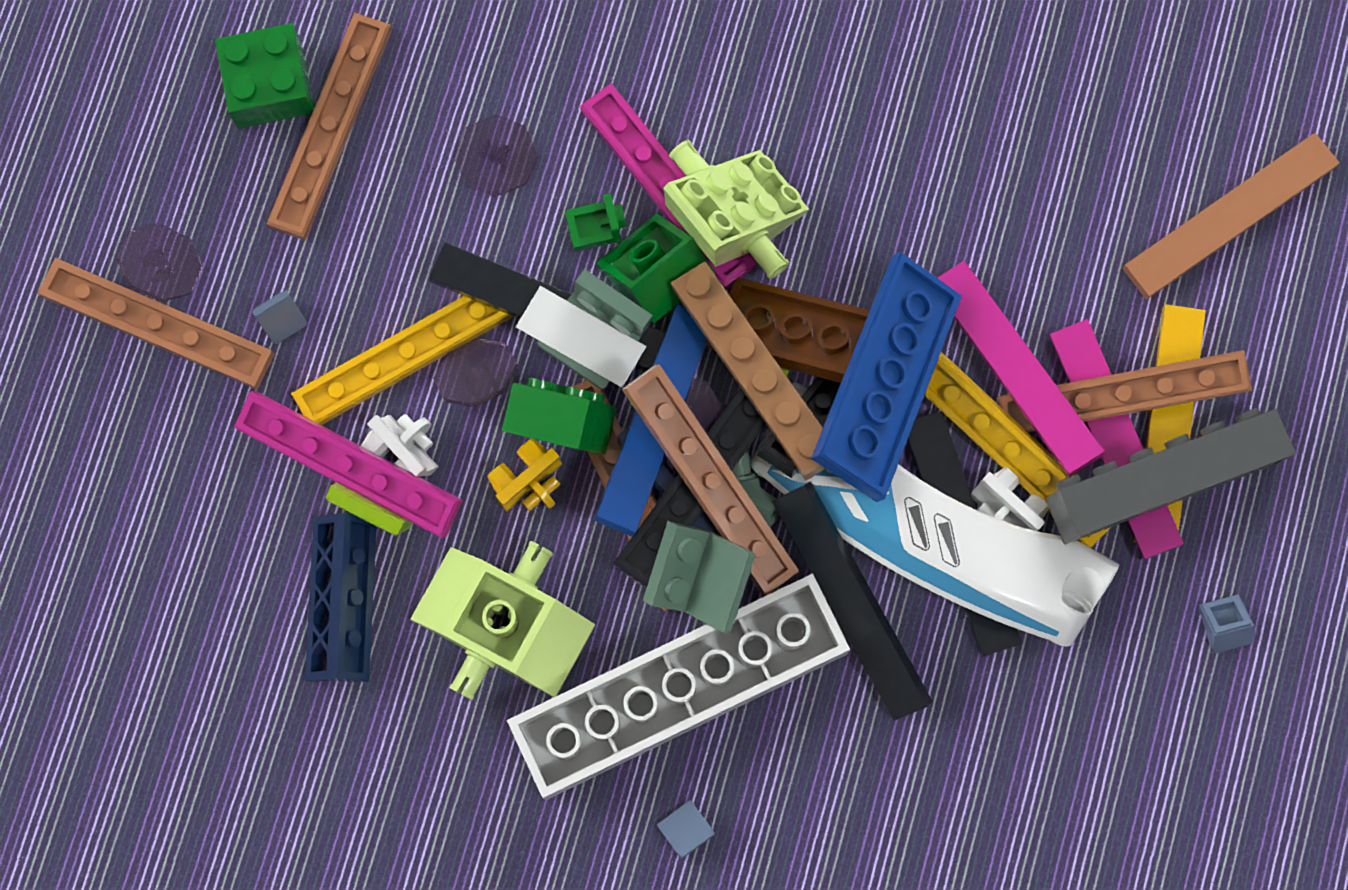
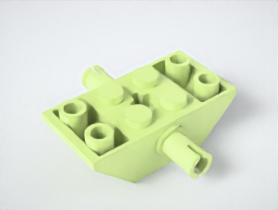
M690 140L683 141L671 151L669 157L675 161L686 176L665 185L663 188L665 205L688 234L693 237L714 266L717 267L750 253L769 279L783 272L790 262L784 258L771 240L805 215L809 208L801 200L798 191L790 186L777 171L774 162L764 155L761 150L716 166H709L692 146Z
M529 542V546L514 573H506L479 558L450 547L410 618L413 622L466 650L465 654L468 656L449 688L470 700L474 699V695L489 667L494 669L495 666L548 695L556 697L595 627L594 623L553 597L541 592L535 586L546 564L553 556L551 551L545 547L540 548L539 544L535 542ZM505 611H508L507 617L510 620L508 626L495 629L496 624L492 617L495 614L502 616Z

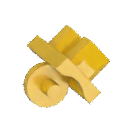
M530 438L516 452L528 466L525 471L516 477L505 463H502L487 475L497 493L495 496L499 504L506 512L531 491L533 493L522 501L529 511L540 502L548 509H551L556 504L549 494L560 486L557 479L552 476L542 485L540 483L562 465V462L559 460L560 456L553 448L547 450L538 441Z

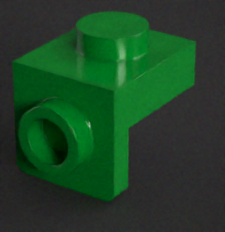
M611 193L603 195V202L565 210L574 252L621 242L619 228L626 227V221L621 203L613 205Z

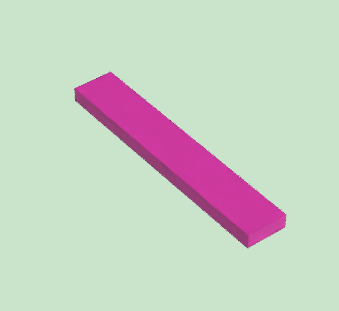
M612 83L580 105L581 112L669 222L688 234L666 207L663 190L667 183L686 175L675 161L669 157L667 151ZM702 251L715 271V276L725 290L735 283L737 277L742 278L756 268L757 263L749 253L715 267Z
M963 261L939 276V280L962 295L954 319L1069 477L1075 475L1104 456L1105 451L967 263Z
M1088 319L1050 334L1051 342L1069 383L1112 375ZM1129 414L1086 422L1089 431L1105 451L1104 456L1101 457L1103 465L1116 461L1117 466L1121 467L1130 463L1129 456L1144 450ZM1168 506L1127 521L1143 560L1184 544Z
M257 391L249 392L234 426L239 431L440 538L447 537L463 502L457 496L421 477H415L413 473Z

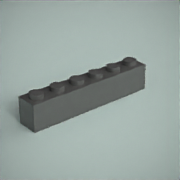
M1259 408L1251 409L1236 416L1237 423L1225 427L1224 422L1219 421L1201 429V437L1190 440L1188 434L1164 443L1166 450L1154 454L1152 447L1129 456V464L1118 467L1116 461H1112L1093 469L1094 477L1081 481L1080 476L1075 475L1056 483L1058 491L1045 499L1064 544L1066 545L1268 468L1295 455V449L1277 409L1262 414Z

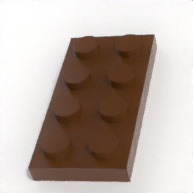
M737 277L729 292V296L779 367L841 383L870 310ZM705 337L707 348L714 349Z

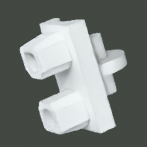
M407 414L401 416L398 421L391 415L383 418L375 415L367 423L372 430L361 444L362 447L381 457H384L391 450L399 458L394 464L413 473L415 477L432 475L438 468V465L425 452L433 445V442L425 435L431 427V423L425 417L413 422Z
M1004 467L994 475L989 472L971 492L972 499L980 506L977 511L1034 531H1038L1045 523L1042 519L1049 509L1048 504L1041 497L1034 494L1025 502L1020 500L1012 492L1020 482L1018 477L1008 467Z

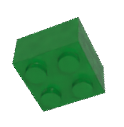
M293 23L215 39L228 113L238 129L313 113L314 104L302 42Z
M529 377L527 385L513 382L502 431L578 450L606 454L617 407L604 404L605 395Z

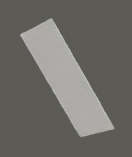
M542 286L539 287L516 325V328L622 388L646 348L642 343Z

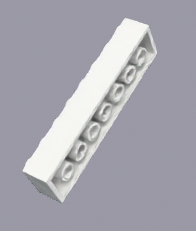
M810 574L740 608L730 633L720 632L706 624L512 717L507 722L542 798L548 800L846 656L850 648L814 575Z

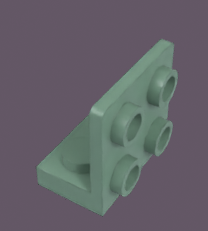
M586 269L582 271L575 281L574 291L567 300L636 341H639L653 316ZM538 340V347L600 390H604L610 383L608 379Z
M668 521L643 601L651 606L686 612L720 632L730 633L752 570L755 553L707 529Z

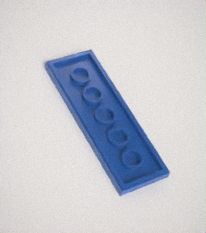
M901 251L891 257L811 457L812 460L875 502L886 498L962 295Z

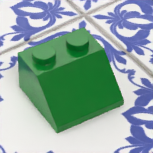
M657 213L596 262L600 270L622 295L653 315L651 319L653 324L660 318L670 314L674 306L680 302V299L672 289V281L703 262H706L713 273H715L693 237Z

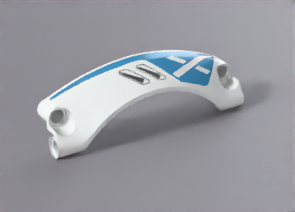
M795 381L792 384L800 396L807 390L806 387ZM769 428L750 463L752 469L757 474L768 480L783 494L811 481L841 537L896 573L974 612L1016 629L1048 639L1060 646L1067 647L1073 644L1119 567V563L1078 540L1065 545L1060 535L1022 528L968 507L923 482L899 464L886 498L875 502L827 469L805 481L799 471L790 478L757 456L758 449L772 433Z

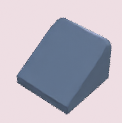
M283 290L252 311L274 344H279L307 325V320L287 290Z
M1239 594L1199 604L1202 621L1214 653L1252 644L1255 626Z
M691 800L657 824L681 859L715 835V832Z

